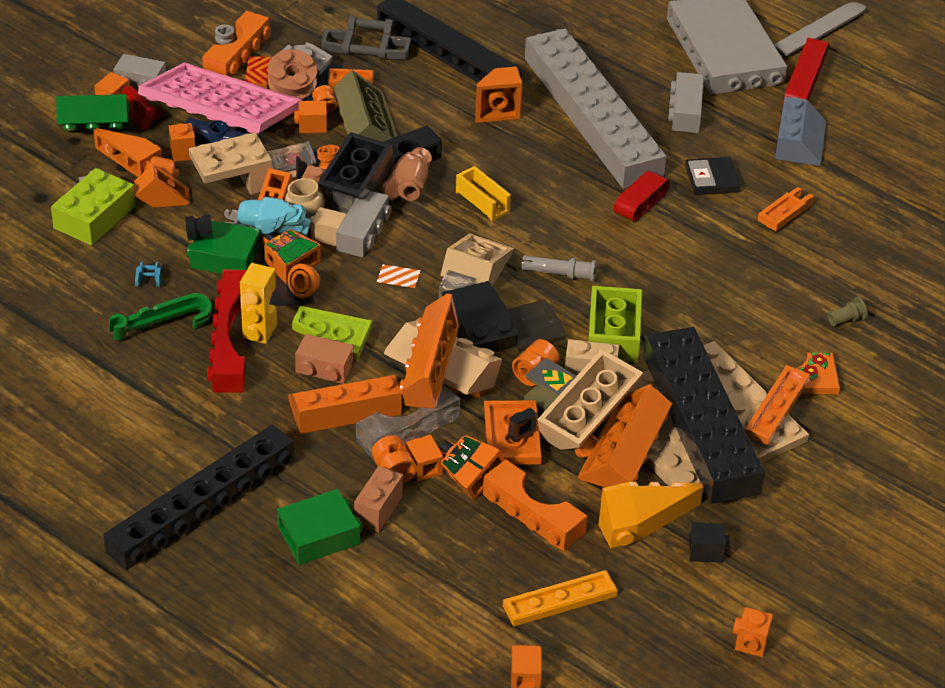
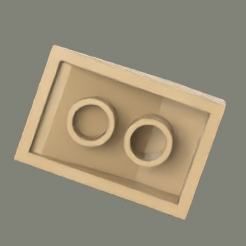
M469 233L447 248L441 276L447 277L449 282L455 284L473 285L489 281L493 286L511 257L514 248Z

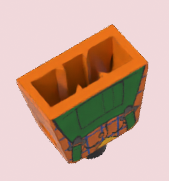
M287 230L278 236L271 232L265 234L262 239L266 264L271 268H275V273L286 284L288 283V273L293 266L307 264L315 267L321 263V245L293 230Z

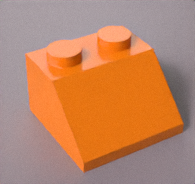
M517 67L494 68L477 83L476 123L520 119L522 81Z

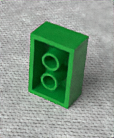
M127 94L56 96L57 125L65 131H79V127H86L88 131H94L96 128L102 129V126H110L111 130H125V126H130L129 97Z

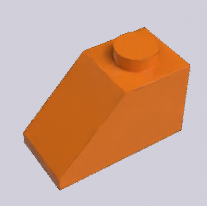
M154 164L134 180L135 196L138 200L149 204L153 208L182 206L190 203L189 187Z

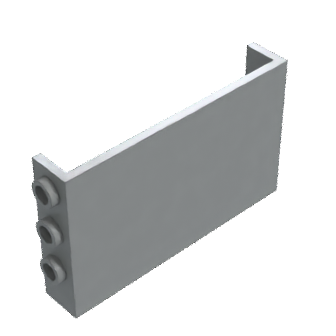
M746 0L669 1L667 20L697 73L703 74V83L710 95L784 84L787 66Z

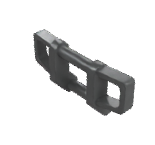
M350 15L347 31L325 29L321 40V47L326 51L346 55L356 53L379 56L381 59H407L411 39L391 36L393 20L360 19L357 16ZM356 27L384 30L380 47L354 45ZM334 38L344 41L343 44L329 42L328 39ZM389 46H404L405 48L403 50L389 49Z

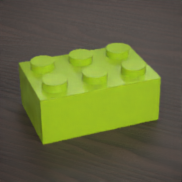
M95 168L51 206L53 228L92 246L136 207L134 184Z
M592 286L588 341L619 345L618 358L624 362L638 363L642 289Z

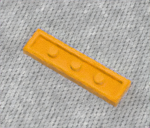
M604 570L504 599L503 608L513 627L617 597L618 590L608 572Z

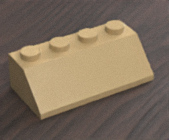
M419 318L416 321L405 323L385 349V355L406 365L407 359H411L413 338H417L418 335L417 326ZM456 337L443 383L467 395L493 388L502 359L495 356L494 352L489 349L478 348L473 345L472 341Z
M601 349L537 419L540 438L560 450L580 448L644 376L643 372Z

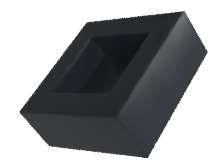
M531 407L509 417L508 437L513 442L536 431L537 413Z

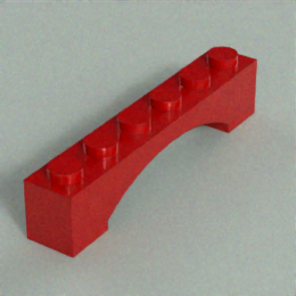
M223 270L222 280H217V294L220 296L215 297V311H218V313L213 315V328L216 331L211 333V345L215 347L210 348L209 363L213 364V366H208L207 380L212 382L213 392L244 393L246 375L245 356H239L230 342L229 334L234 320L241 312L240 281L247 270Z

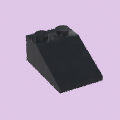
M350 132L318 181V186L361 199L382 183L393 168L395 159L392 145Z
M489 281L442 292V296L452 294L459 323L458 338L468 339L473 342L474 346L486 348L493 352L514 347L519 335L510 311Z

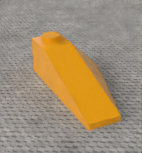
M626 482L603 488L599 527L609 547L614 548L635 543L701 505L703 485L702 483L674 482L670 486H660L658 482H650L649 486H638L637 482Z

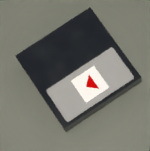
M731 157L686 159L685 168L694 195L740 192L741 185Z

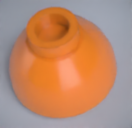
M297 264L288 273L289 289L298 298L310 297L318 290L320 275L310 265Z

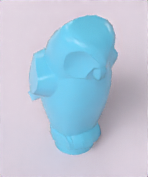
M263 197L262 200H245L240 203L237 212V220L240 223L260 229V234H269L271 232L282 234L287 230H293L306 237L311 219L305 218L306 212L302 205H290L289 202L283 199Z

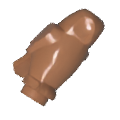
M418 147L404 154L389 172L382 185L381 193L389 195V201H393L398 196L408 201L416 200L423 193V186L428 178V167L432 161L431 153L425 148Z

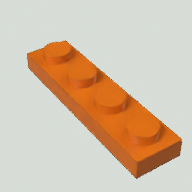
M788 365L785 366L746 426L745 432L748 438L767 446L769 445L808 384L810 374Z

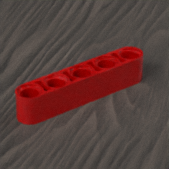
M807 38L786 88L784 98L797 97L809 101L825 62L829 42Z

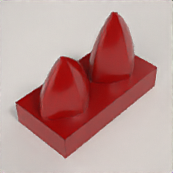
M124 86L122 94H127L129 97L130 118L140 129H149L151 121L162 118L165 115L163 110L152 107L150 101L139 95L132 86Z

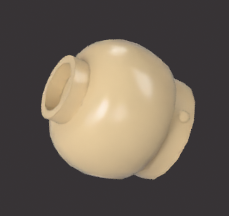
M302 178L289 184L285 201L289 202L290 205H302L306 212L305 218L310 219L311 216H315L319 207H325L323 192L318 188V183L315 180Z

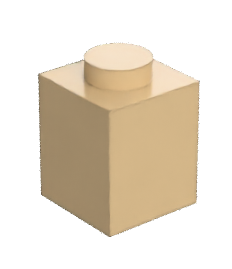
M319 207L315 216L310 218L309 230H311V240L336 246V232L347 214Z

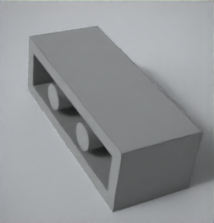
M677 72L676 81H671L668 121H672L673 131L699 133L703 74Z
M370 191L361 199H355L336 232V251L364 257L367 250L373 247L376 234L381 233L384 220H388L390 217L389 195Z

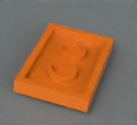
M536 400L484 401L486 444L499 449L504 459L513 465L541 464L538 416L534 433L516 442H513L508 437L509 417L530 407L537 413Z

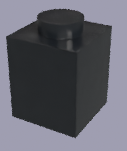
M691 522L689 535L690 561L723 563L724 553L730 550V535H725V524Z

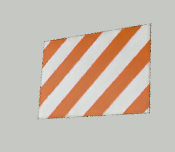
M382 265L377 282L415 288L421 270Z

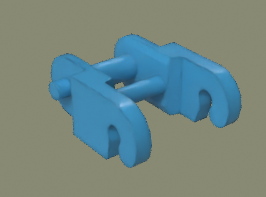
M140 262V266L136 268L135 287H139L143 276H155L156 287H160L161 266H159L158 262L155 265H144L143 262ZM144 270H155L154 273L144 272Z

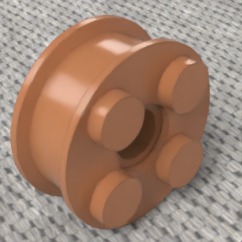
M281 50L271 58L268 64V86L270 90L303 100L310 96L316 88L317 65L309 54L300 50Z

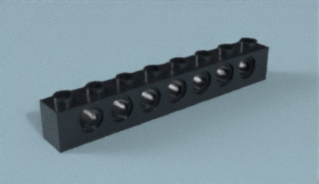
M273 424L105 532L103 534L105 552L126 571L140 564L145 558L157 550H161L166 544L185 534L190 528L206 520L220 508L226 507L241 494L247 493L262 480L268 479L274 472L289 465L294 460V441Z

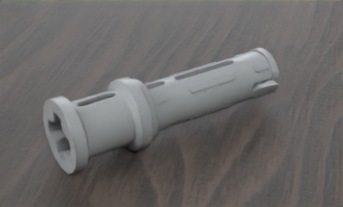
M523 256V271L567 275V278L572 280L576 277L589 279L590 282L595 281L597 271L596 260L584 262L577 261L576 258L566 261Z

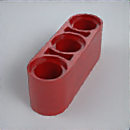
M650 170L646 171L618 196L613 206V212L632 222H637L666 195L670 187V180Z

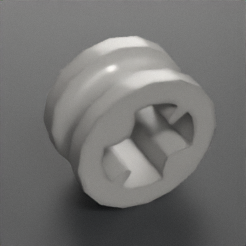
M223 24L215 28V40L217 43L226 45L234 42L235 36L232 26Z

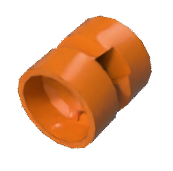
M542 339L535 340L524 352L512 362L513 373L523 384L535 386L534 383L526 379V374L545 358L558 364L559 354L548 341Z
M389 435L383 437L372 447L371 455L376 465L403 474V484L415 476L417 465L399 436Z

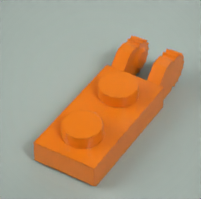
M797 187L758 214L757 221L777 231L804 210L806 211L810 208L815 197L807 194V196L800 200L803 195V189Z

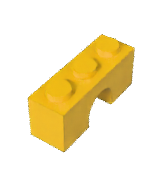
M251 263L240 281L242 334L244 339L267 344L277 326V306L269 304L272 293L276 288L275 268Z

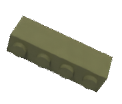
M351 70L333 87L336 95L335 98L340 108L339 113L343 117L344 128L347 134L352 132L381 142L397 137L383 91Z

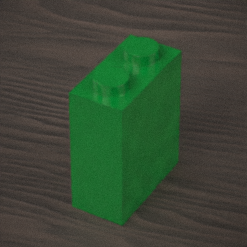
M211 220L213 238L197 237L193 243L188 245L187 257L190 258V268L220 274L223 273V270H247L250 264L254 263L261 248L260 229Z
M338 489L277 509L278 529L299 565L360 545V533L363 532L361 520L358 516L354 517L349 500L343 498Z

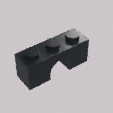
M428 125L383 141L392 145L395 163L404 154L418 147L427 149L432 155V161L442 158V139Z

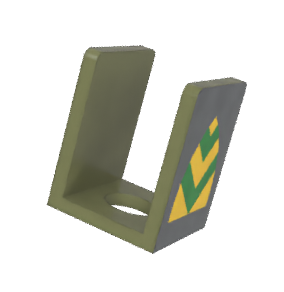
M545 358L526 374V379L537 386L524 396V400H536L537 408L545 412L575 379L576 375Z

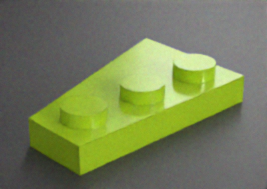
M300 306L292 321V329L303 335L308 334L354 345V360L358 361L372 329V321Z

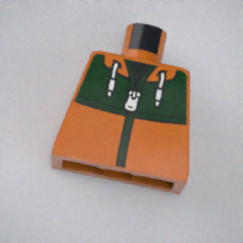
M467 435L463 436L456 445L446 440L439 449L444 456L441 465L447 474L474 501L483 491L484 476L505 460L499 449Z

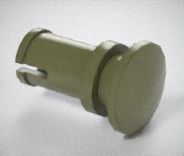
M857 296L854 297L853 302L846 303V306L829 311L827 317L831 326L835 327L849 320L856 321L859 318L865 320L868 317V312L862 298Z

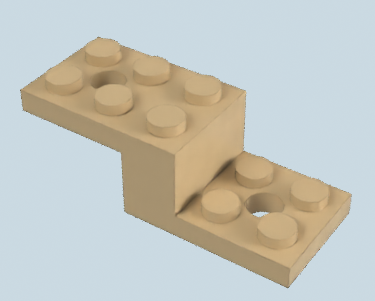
M255 132L189 148V156L204 184L240 175L249 193L255 194L261 192L268 168L291 173L294 181L297 180L296 168L286 170V166L282 164L274 165L272 168V159L301 152L304 149L301 144L266 151Z

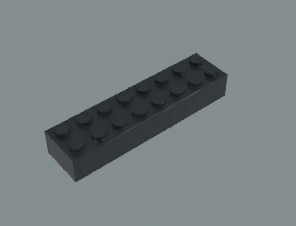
M695 327L646 334L643 358L659 392L672 403L668 411L700 483L703 485L710 504L761 495L765 471Z

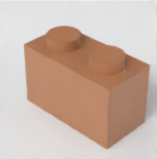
M305 334L295 353L296 373L342 384L345 383L354 364V345Z
M381 466L377 467L354 501V517H359L362 527L377 533L380 532L403 497V474Z

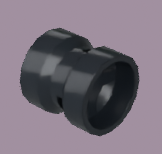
M203 214L198 218L185 216L188 241L196 240L197 237L213 238L210 214Z

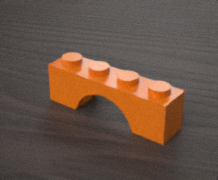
M245 11L236 21L237 41L226 45H213L202 56L203 68L229 77L235 75L238 69L248 61V57L257 51L260 45L270 37L269 18Z
M505 459L484 476L483 495L489 501L503 508L510 516L520 520L530 530L544 537L551 545H555L564 552L585 535L587 515L567 501L550 505L531 499L524 491L526 473Z

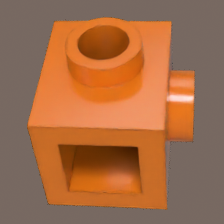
M745 607L742 618L736 617L733 634L737 635L735 650L763 657L773 614Z

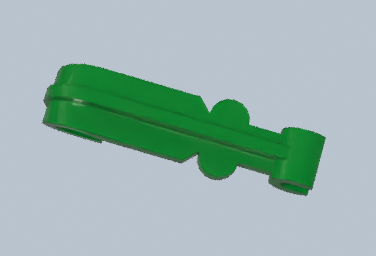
M193 293L157 304L153 308L143 307L137 313L126 317L122 314H114L109 318V332L114 331L113 340L118 341L124 339L129 331L135 329L145 330L151 324H159L191 312H200V314L194 316L193 328L195 330L209 323L212 316L211 301L203 294Z

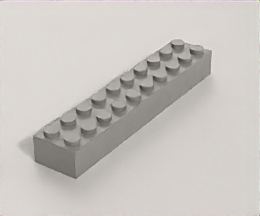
M566 28L527 37L525 60L622 188L629 187L648 170L664 177L666 155Z

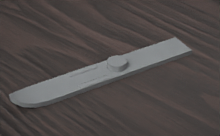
M857 2L845 4L777 42L774 46L778 51L789 56L803 48L808 37L813 39L821 38L864 13L866 6Z

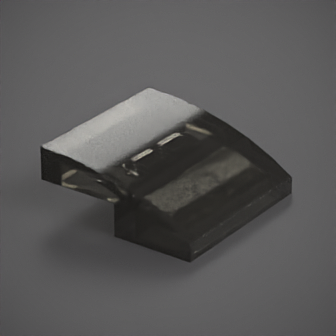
M545 299L508 309L519 334L515 342L519 352L525 351L538 339L546 340L549 343L565 340L566 332L556 313Z

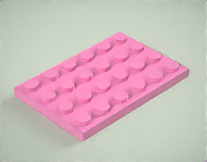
M185 62L139 85L138 94L146 96L148 100L161 101L169 107H180L186 109L188 113L202 114L207 119L226 122L231 127H242L247 129L248 132H256V134L292 114L294 110H298L299 101H302V99Z

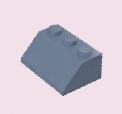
M797 97L784 98L775 159L821 165L826 120L808 100Z

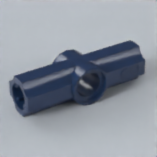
M189 117L186 121V124L192 123L195 139L206 143H213L246 134L229 129V125L220 120L209 123Z

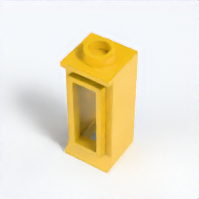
M473 166L456 175V194L460 193L485 213L491 222L510 213L511 194L477 167Z

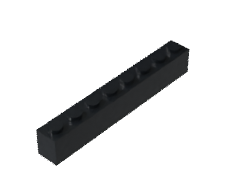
M385 0L377 5V20H393V33L400 37L410 38L413 45L477 83L494 68L517 67L520 78L522 76V69L405 0Z

